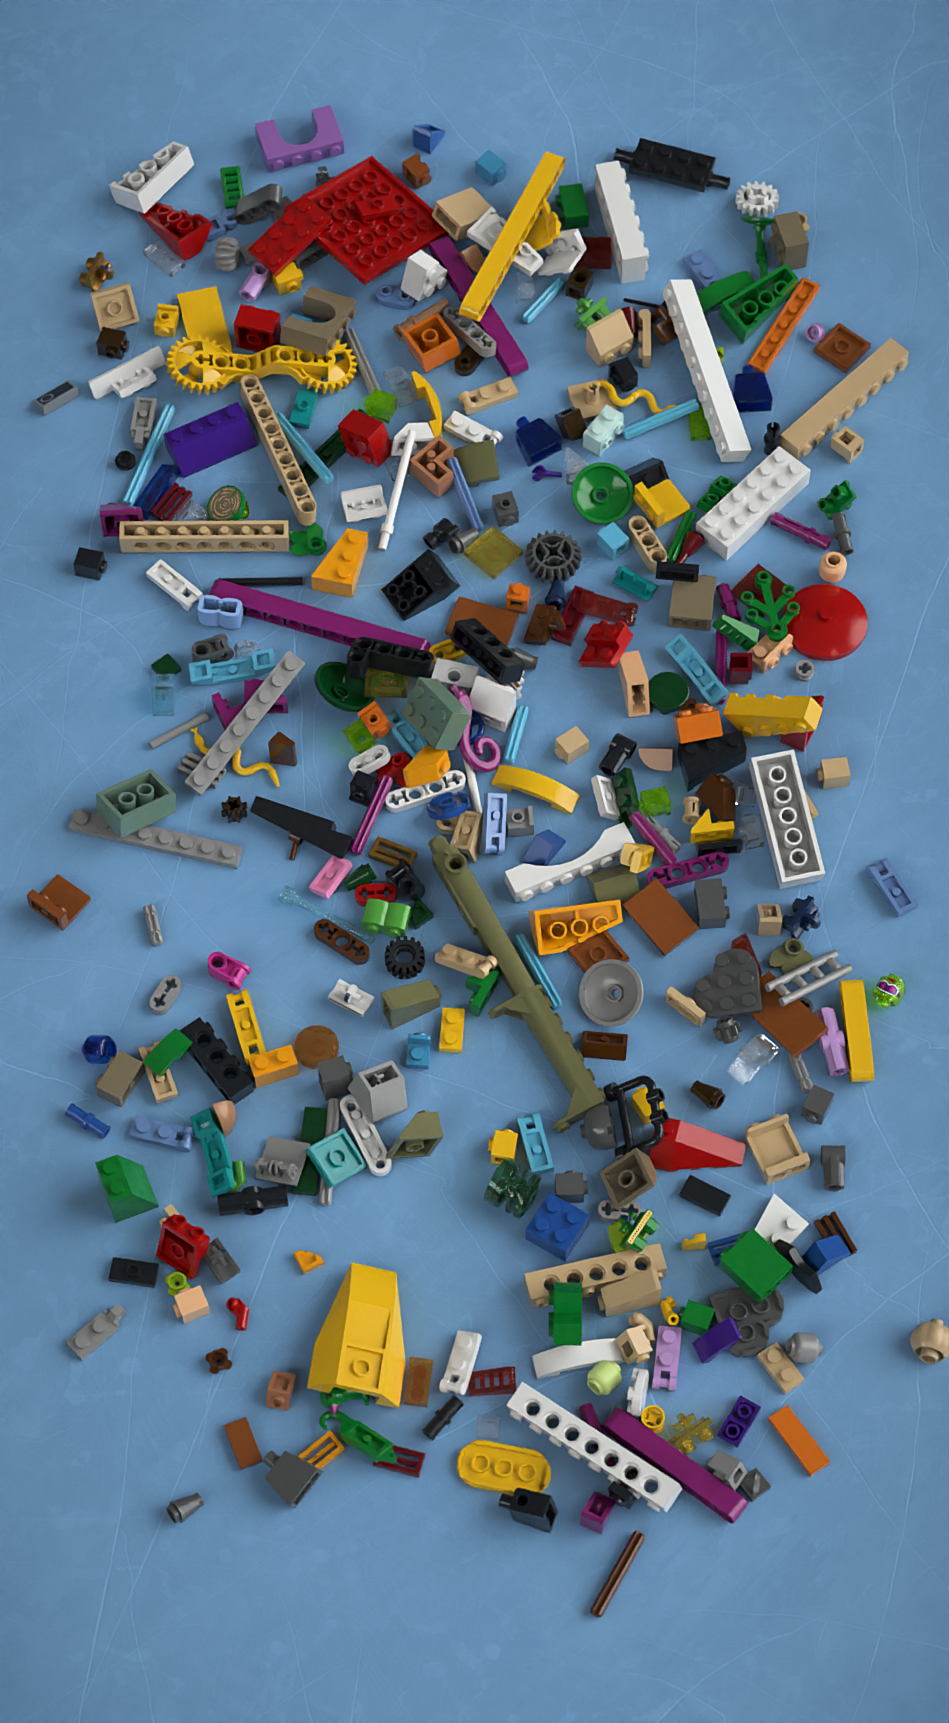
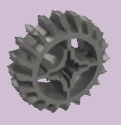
M546 530L545 535L538 533L537 538L532 537L531 543H528L525 552V564L529 567V572L534 573L535 579L541 577L542 582L548 579L552 584L554 580H562V578L568 581L569 576H574L576 570L580 568L582 559L581 549L578 546L577 540H572L571 535L565 537L564 531L561 534H557V531L554 530L553 533L549 534ZM564 552L569 555L570 558L568 560L565 559ZM538 553L542 555V562L537 558Z

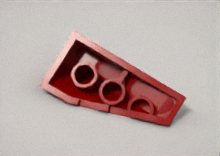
M158 202L147 212H138L167 246L184 261L193 258L202 251L212 228V223L200 214L190 215L186 210L176 211L173 210L172 206Z

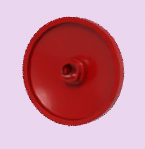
M815 584L799 590L787 602L783 616L787 613V605L790 602H796L800 606L799 614L793 617L786 626L788 629L787 635L791 634L793 636V648L800 654L814 660L833 661L852 654L862 644L867 631V614L863 604L850 591L836 585Z

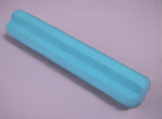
M556 278L524 311L521 319L527 324L531 323L564 288V281Z
M519 705L517 707L503 760L506 763L512 764L515 762L529 713L527 706Z

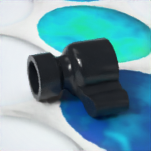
M443 518L434 525L432 533L429 532L423 536V540L431 550H434L439 546L440 542H448V539L458 533L460 529L447 518Z

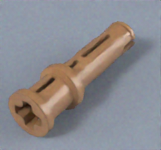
M442 298L418 315L409 316L405 322L400 325H394L393 329L398 339L405 341L402 331L437 312L439 315L442 314L445 308L450 307L448 305L449 302Z

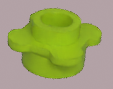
M174 1272L165 1277V1283L168 1284V1294L170 1296L176 1295L182 1289L190 1288L186 1281L187 1276L181 1272Z

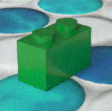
M582 183L558 186L555 202L557 207L560 206L558 211L559 221L563 222L564 229L588 227L589 213Z

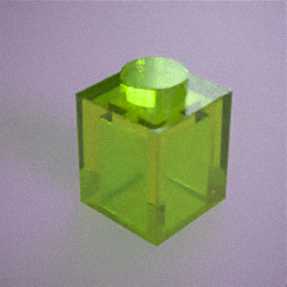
M373 389L371 395H367L364 402L366 413L377 420L390 423L397 409V396Z

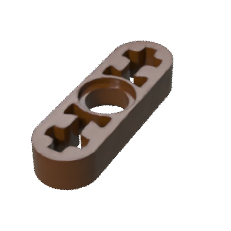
M321 919L315 923L314 934L319 941L356 965H363L368 962L370 951L365 943L328 919ZM320 928H328V933L325 931L320 933ZM341 937L348 940L345 946H338L335 942ZM355 951H357V952L363 951V952H364V956L359 955L358 957H356V952H355Z

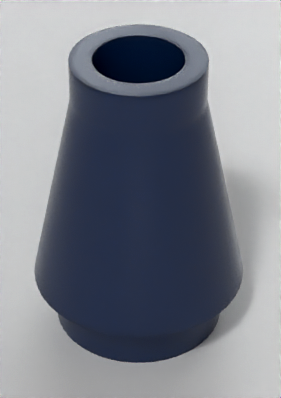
M554 580L545 598L546 605L556 606L558 611L566 604L564 581Z

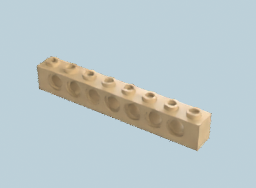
M288 520L120 521L119 541L121 553L289 552Z

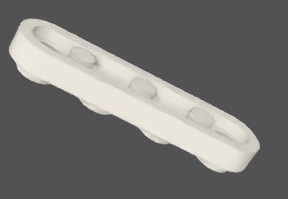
M352 1095L345 1096L340 1102L341 1114L371 1173L376 1176L387 1175L391 1171L392 1161L386 1158L388 1152L374 1124H371ZM350 1106H353V1107L356 1108L354 1111H349V1110H348V1108H349ZM382 1163L384 1167L378 1168L376 1165Z

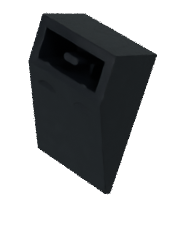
M427 549L382 588L381 591L402 620L406 621L445 600L460 587V584L441 558Z

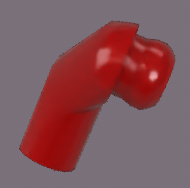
M231 1297L227 1300L226 1307L237 1318L235 1329L246 1331L249 1309L240 1299Z

